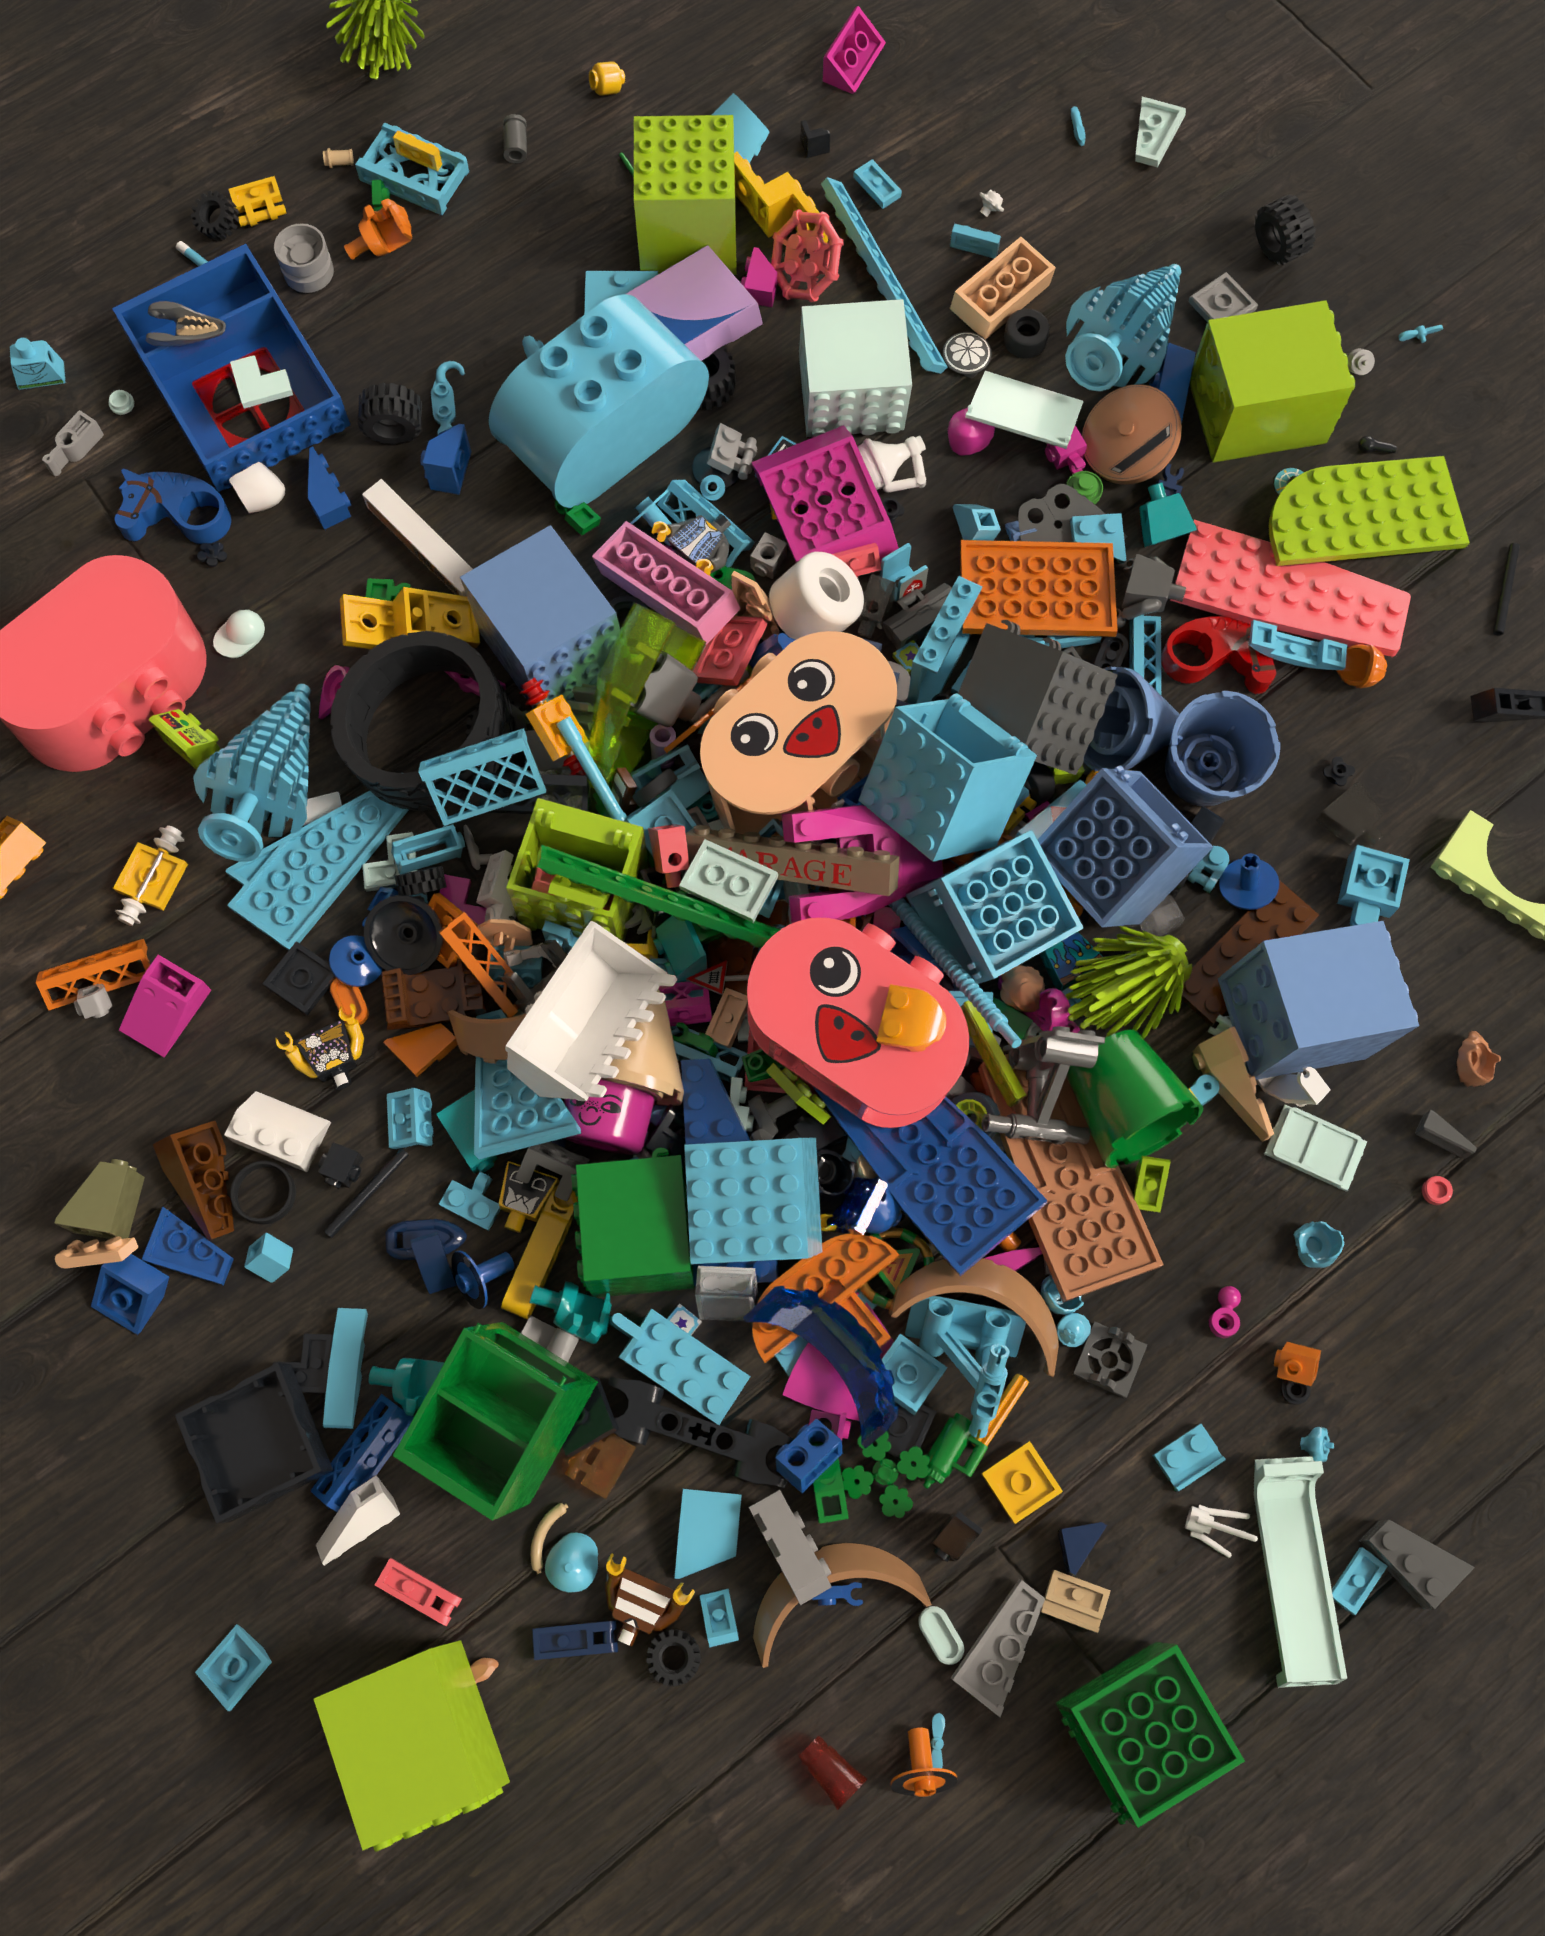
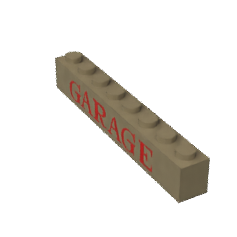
M696 825L685 833L689 866L704 839L778 872L777 880L890 896L898 888L899 856L890 855L888 851L867 852L861 847L838 848V845L834 843L817 845L811 844V841L786 842L783 836L761 837L756 832L740 834L728 828L720 829L719 831L711 830L707 825Z

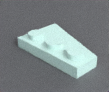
M1142 97L1136 162L1158 167L1185 117L1186 108Z

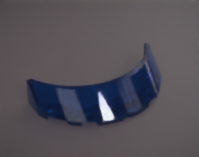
M776 1286L743 1317L746 1322H763L785 1328L808 1341L829 1360L844 1380L852 1395L861 1425V1444L865 1449L882 1436L897 1419L899 1408L895 1406L892 1388L895 1380L892 1371L886 1370L880 1358L882 1350L867 1329L862 1327L850 1312L835 1301L830 1304L819 1298L818 1292L810 1289L799 1291L785 1289V1286Z

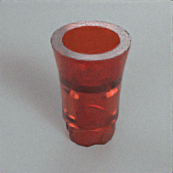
M820 1736L814 1739L799 1755L801 1761L808 1767L807 1770L827 1793L837 1811L867 1780L864 1775L841 1757L831 1745L828 1747L827 1743Z

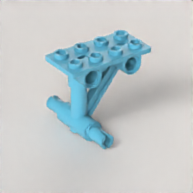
M932 1296L911 1306L905 1335L920 1339L919 1347L932 1357L940 1356L945 1352L975 1389L971 1405L973 1419L969 1432L976 1438L980 1429L979 1438H984L987 1436L990 1421L996 1417L1008 1375L1005 1367L1007 1358L1009 1356H1017L1026 1322L1011 1310ZM966 1348L976 1350V1360L971 1356V1354L967 1351Z

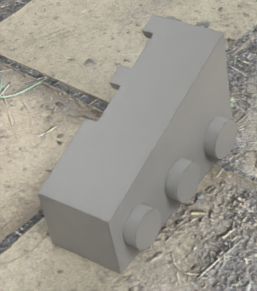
M780 1490L749 1507L800 1605L832 1587L827 1576L832 1574L824 1558L817 1559L814 1552L818 1551V1548L810 1534L804 1535L801 1529L805 1525L797 1511L792 1513Z

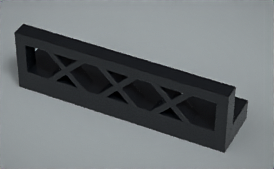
M503 773L501 778L516 784L520 774ZM540 774L546 788V793L531 797V800L524 806H516L513 803L486 813L532 814L535 807L533 805L536 804L537 798L541 799L544 795H553L558 800L555 803L568 806L565 801L571 796H583L582 808L576 809L588 812L590 787L588 777L581 775ZM526 775L523 776L519 784L520 787L527 790L538 787L535 779ZM480 776L478 783L480 789L490 793L495 781ZM498 783L494 793H499L503 798L510 796L513 789ZM480 795L479 806L484 805L487 797Z

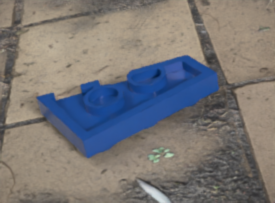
M164 1207L161 1209L142 1257L144 1262L223 1286L234 1260Z

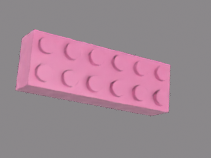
M627 521L592 556L602 575L634 597L640 599L647 606L704 645H707L740 610L732 590Z

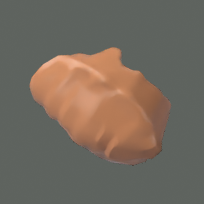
M1019 964L1001 975L1003 982L1000 996L1005 1004L1020 1012H1035L1040 1008V994L1045 991V983L1038 970Z
M1477 1031L1469 1032L1468 1038L1463 1041L1462 1046L1458 1050L1456 1071L1460 1082H1464L1467 1087L1483 1086L1493 1080L1495 1065L1501 1061V1056L1491 1051L1488 1043Z

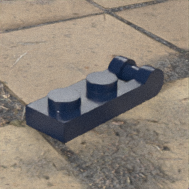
M616 1621L533 1629L534 1660L618 1652V1642H615L614 1630H617ZM602 1631L603 1644H594L593 1632Z

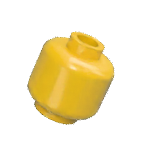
M613 61L596 63L589 72L590 87L600 96L619 93L622 85L625 83L624 71Z

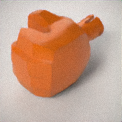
M391 199L381 201L383 207L379 211H374L370 205L363 207V219L358 224L361 236L344 245L349 257L353 260L369 249L374 255L380 257L409 243L412 240L411 224L404 207L397 205Z

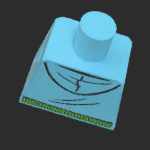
M20 338L15 344L10 346L11 367L19 390L65 383L64 362L46 341L30 342L27 338Z

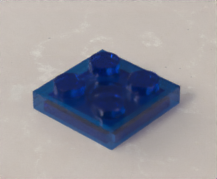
M854 1178L851 1186L845 1192L846 1196L842 1204L833 1213L831 1225L837 1226L835 1231L864 1235L888 1184L881 1179Z

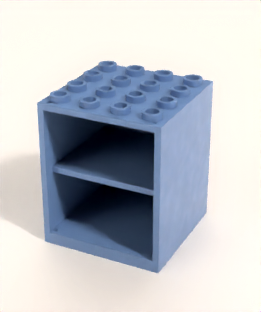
M551 525L460 576L481 636L520 691L524 690L521 685L536 678L538 682L543 680L540 685L542 690L550 691L547 698L542 701L546 700L548 702L562 694L567 702V700L575 701L574 693H572V689L575 686L582 687V684L603 686L604 683L617 679L623 658L627 657L617 614ZM523 694L528 701V696L526 694ZM538 703L533 705L532 708H537L536 705H538Z
M1384 921L1263 941L1218 978L1232 1026H1235L1249 1058V1061L1245 1062L1247 1072L1251 1076H1255L1256 1080L1305 1071L1302 1069L1305 1066L1317 1069L1365 1060L1419 1027L1418 1015L1412 1006L1409 989L1402 977L1400 963L1395 956L1391 945V937L1386 930Z

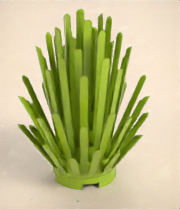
M339 0L330 3L329 8H339L352 3V6L327 23L328 29L336 22H340L352 14L347 23L336 34L337 44H340L342 41L345 44L355 25H357L340 57V61L344 63L346 60L349 63L353 51L358 48L361 41L357 64L361 69H364L365 65H370V78L378 79L379 67L382 64L384 65V70L395 67L393 51L397 71L400 70V63L403 62L406 69L409 70L411 64L406 54L404 43L406 45L411 44L413 49H416V43L402 22L403 19L424 39L423 31L404 13L405 10L417 17V10L404 3L412 2L410 0Z
M1119 926L1122 931L1135 936L1118 934L1117 939L1093 938L1095 942H1099L1097 946L1093 947V950L1131 951V953L1080 960L1075 963L1076 966H1087L1074 969L1070 973L1077 974L1091 969L1095 970L1077 976L1076 981L1086 980L1068 987L1072 990L1076 989L1065 995L1068 1000L1072 998L1079 999L1092 993V995L1068 1008V1012L1071 1014L1069 1015V1020L1074 1021L1084 1015L1089 1018L1085 1019L1080 1024V1027L1085 1029L1092 1024L1097 1025L1096 1030H1098L1100 1027L1107 1029L1120 1019L1106 1035L1108 1037L1115 1034L1123 1025L1125 1027L1147 1006L1133 1027V1030H1138L1157 1001L1162 997L1142 1033V1038L1144 1039L1152 1025L1153 1029L1158 1027L1171 996L1169 1012L1172 1014L1174 1008L1179 1012L1184 982L1191 975L1192 964L1188 965L1185 952L1188 950L1177 938L1171 935L1155 936L1145 931L1142 933Z

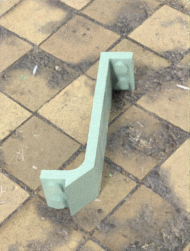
M1313 1456L1255 1460L1254 1500L1282 1665V1672L1276 1675L1278 1688L1334 1685L1347 1679L1315 1498V1483L1324 1471L1322 1461L1314 1462Z

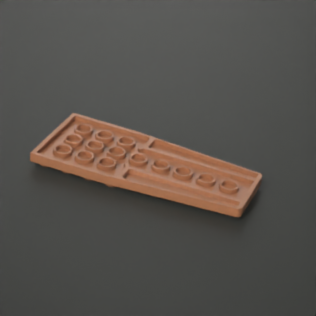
M1008 1053V1054H1005V1057H1006L1007 1061L1009 1062V1059H1008V1058H1009V1053ZM983 1062L978 1070L986 1094L997 1104L1000 1116L1007 1117L1011 1113L1027 1115L1028 1080H1026V1071L1012 1069L1026 1096L1018 1104L1009 1107ZM1066 1077L1050 1119L1064 1120L1071 1126L1088 1127ZM1091 1132L1089 1142L1085 1145L1073 1142L1057 1145L1052 1142L1023 1138L1011 1139L1005 1136L1004 1133H1000L1007 1157L1047 1199V1204L1028 1220L1063 1302L1152 1271L1164 1265L1119 1166L1108 1168L1104 1164Z

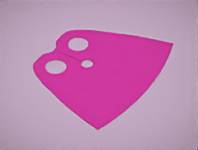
M866 1302V1303H865L866 1307L870 1310V1312L874 1315V1317L878 1320V1322H879V1323L882 1325V1327L886 1330V1328L884 1327V1325L882 1324V1322L880 1321V1319L878 1318V1316L875 1314V1312L871 1309V1307H870V1306L868 1305V1303ZM813 1335L799 1356L787 1381L783 1395L827 1413L840 1416L841 1412L847 1413L846 1418L868 1422L873 1409L869 1411L861 1409L858 1404V1398L862 1393L870 1392L875 1396L877 1403L881 1391L867 1382V1380L894 1341L891 1338L848 1374H845L817 1337ZM858 1369H864L866 1372L863 1379L857 1378L856 1371Z

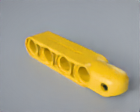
M558 1186L551 1192L505 1294L501 1309L525 1319H529L536 1306L534 1303H529L535 1285L544 1288L569 1231L574 1216L573 1203L578 1202L575 1191L572 1192L567 1202L555 1196Z

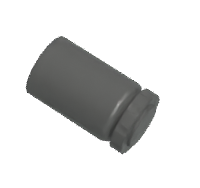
M518 114L508 115L503 120L504 158L511 163H521L527 158L526 119Z

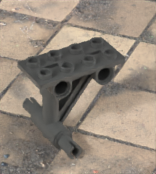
M1057 1026L1053 1027L1052 1031H1040L1037 1036H1026V1039L1021 1040L1022 1043L1017 1048H1012L1011 1045L1004 1046L1003 1053H1009L1008 1059L1011 1068L1026 1071V1080H1028L1027 1115L1011 1113L1004 1117L984 1114L982 1130L985 1132L1004 1133L1005 1136L1011 1139L1023 1138L1052 1142L1057 1145L1064 1144L1065 1142L1087 1144L1090 1139L1088 1127L1071 1126L1064 1120L1050 1119L1070 1065L1084 1068L1094 1067L1098 1056V1045L1105 1044V1037L1095 1036L1094 1031L1082 1030L1074 1033L1070 1032L1068 1027Z

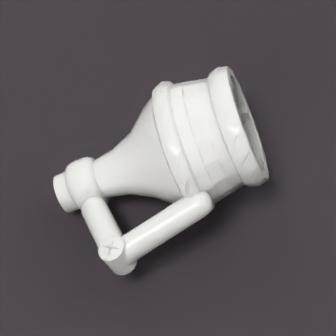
M921 436L909 437L905 440V443L886 444L872 441L868 438L858 446L876 490L883 489L889 493L916 487L923 488L926 485L924 466L920 455L921 451L926 450ZM909 457H912L915 477L892 481L902 463Z

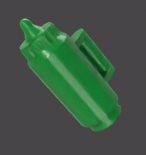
M955 1413L953 1418L949 1417L927 1455L930 1458V1462L927 1465L929 1473L925 1477L924 1488H929L935 1482L942 1484L945 1478L949 1477L953 1469L971 1478L987 1451L988 1446L972 1437L969 1432L972 1421L963 1415ZM970 1442L975 1445V1448L964 1467H962L957 1462Z

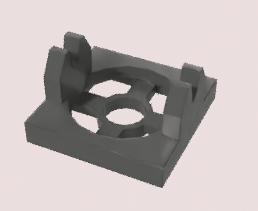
M1094 1321L1091 1326L1090 1335L1085 1341L1072 1375L1118 1396L1127 1398L1147 1344L1134 1339L1135 1337L1129 1332H1122L1118 1327H1106ZM1113 1338L1108 1349L1099 1351L1093 1348V1345L1099 1340ZM1121 1342L1130 1352L1131 1364L1122 1361L1118 1350ZM1105 1352H1111L1117 1357V1364L1114 1368H1106L1102 1364L1101 1358ZM1089 1356L1098 1360V1365L1101 1368L1099 1374L1093 1373L1088 1360ZM1116 1369L1127 1373L1117 1381L1107 1379L1109 1372Z

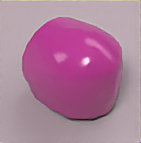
M968 408L956 412L948 425L949 445L953 452L959 455H971L983 450L990 443L995 431L994 426L965 418Z

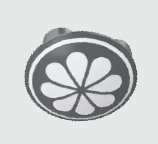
M961 332L951 336L946 341L943 348V360L953 371L964 374L968 378H973L989 364L991 348L982 336L972 332Z

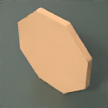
M489 919L477 926L494 948L499 945L504 946V952L513 950L514 946H530L533 942L531 929L515 920Z

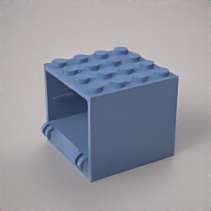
M1121 765L1115 769L1102 768L1038 839L1058 880L1101 927L1141 924L1213 848L1201 833L1140 771L1125 770Z

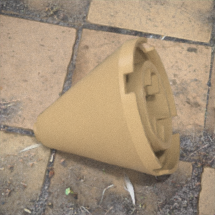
M664 1000L662 1004H648L645 1010L654 1013L651 1022H637L634 1028L640 1029L643 1033L638 1041L625 1040L621 1046L630 1049L629 1057L625 1060H612L610 1066H615L619 1069L615 1078L601 1079L644 1091L652 1095L657 1100L658 1105L668 1106L672 1104L677 1106L682 1103L684 1089Z

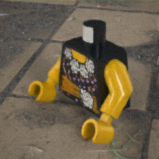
M350 1004L352 1014L345 1015L342 1007H340L339 1017L342 1020L295 1040L296 1045L294 1046L292 1045L293 1039L289 1032H285L289 1038L286 1044H280L278 1039L275 1038L277 1046L280 1049L286 1050V1056L297 1070L310 1078H319L322 1082L332 1079L337 1090L347 1088L352 1084L348 1071L358 1067L357 1059L362 1054L364 1036L358 1020L354 1019L356 1007L353 1004Z

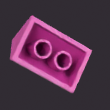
M859 6L854 8L823 58V82L851 94L856 92L886 43Z

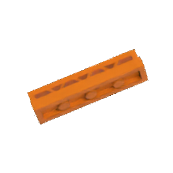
M462 912L438 933L506 1016L510 1018L518 1012V1007L515 1003L512 1004L506 997V983L493 981L489 976L490 964L501 965L505 970L504 975L513 971L468 915ZM462 920L470 927L469 940L459 939L451 930ZM473 933L476 934L480 941L473 940ZM462 942L469 943L468 949ZM472 943L485 945L488 949L486 961L474 958L471 954ZM491 954L498 962L490 961ZM479 963L486 964V969L484 970ZM497 985H503V992Z
M144 939L39 972L36 984L48 1010L74 1003L77 1000L79 989L73 986L76 980L81 978L92 981V985L103 984L107 992L141 981L142 976L151 965L146 955L147 945ZM140 959L145 968L144 972L138 974L126 970L129 963ZM109 969L120 973L117 980L113 982H107L100 979L103 971ZM59 987L67 990L64 998L52 1001L47 989Z

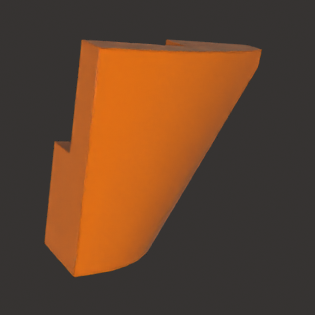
M441 1023L389 1038L383 1042L416 1077L434 1061L443 1059L458 1045L456 1037Z

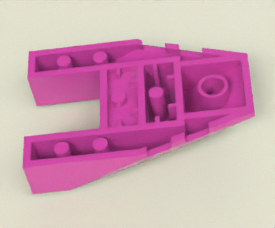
M854 805L782 813L783 836L786 842L796 843L836 838L838 848L861 847L867 852L884 850L890 852V855L899 856L898 888L890 896L844 889L789 896L791 923L810 918L843 920L871 914L943 875L942 860L931 861L866 806Z

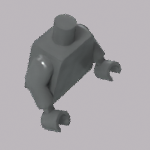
M1136 554L1135 559L1131 558L1126 562L1128 567L1123 568V572L1126 578L1129 579L1122 604L1124 609L1121 611L1116 608L1117 629L1125 626L1127 620L1153 612L1164 611L1167 598L1180 602L1183 601L1186 587L1172 584L1175 570L1166 565L1160 558L1156 556L1147 558Z

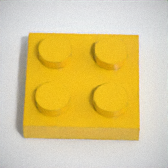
M1030 1441L981 1473L1013 1524H1016L1063 1492Z

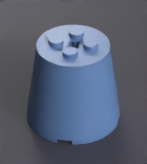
M1232 691L1205 694L1189 703L1175 721L1165 761L1166 778L1175 794L1193 805L1214 806L1248 794L1260 787L1273 773L1280 755V742L1278 741L1275 729L1276 724L1271 715L1254 699ZM1208 762L1210 766L1206 767L1204 763Z

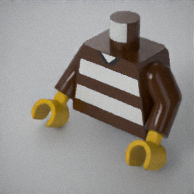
M610 1554L606 1564L608 1571L605 1583L607 1608L613 1612V1618L623 1622L616 1639L633 1646L639 1630L651 1634L653 1631L660 1632L675 1622L685 1605L693 1597L695 1591L692 1589L689 1595L683 1594L681 1587L684 1583H680L676 1590H673L624 1568L627 1561L624 1556L621 1564L614 1563L612 1560L613 1554Z

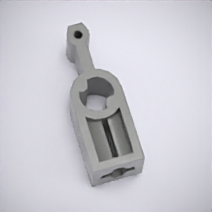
M79 410L57 433L55 437L57 446L49 454H46L42 461L49 472L56 477L61 474V469L69 461L76 462L81 460L104 434L94 419Z

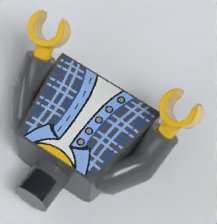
M719 514L712 523L702 515L667 525L661 521L654 523L651 533H658L657 540L659 542H663L668 537L672 549L679 556L710 576L711 573L726 565L729 543L723 533L731 523L724 515Z

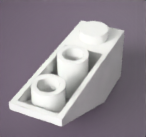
M374 1476L349 1494L316 1544L323 1565L338 1558L342 1553L358 1542L365 1540L370 1534L400 1515L393 1496L377 1476Z

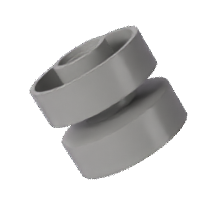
M294 224L286 227L278 234L274 242V251L286 283L292 289L303 293H311L324 288L333 277L334 267L323 234L316 227L308 224Z

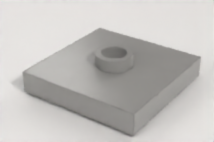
M1227 272L1190 296L1188 301L1207 322L1211 319L1252 313L1258 306Z

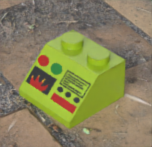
M180 709L153 715L148 719L163 741L196 770L213 753L221 750L216 743L219 740L217 736L209 729L206 731L199 727L201 723L191 713L185 715Z

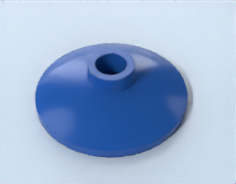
M362 936L342 938L333 946L329 955V965L332 973L339 981L349 986L362 987L369 985L380 976L383 969L370 956ZM358 954L362 956L363 960H355L354 955Z

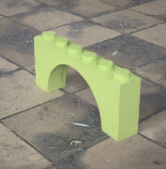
M1470 810L1461 820L1430 868L1435 870L1441 878L1449 879L1457 884L1463 892L1472 894L1482 900L1485 906L1496 909L1504 914L1510 922L1523 926L1532 936L1545 941V904L1523 900L1509 892L1497 880L1491 870L1487 857V840L1493 824Z

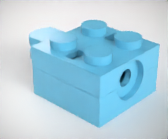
M1360 845L1353 849L1347 859L1337 903L1353 908L1350 926L1378 922L1379 915L1390 918L1398 910L1410 859Z

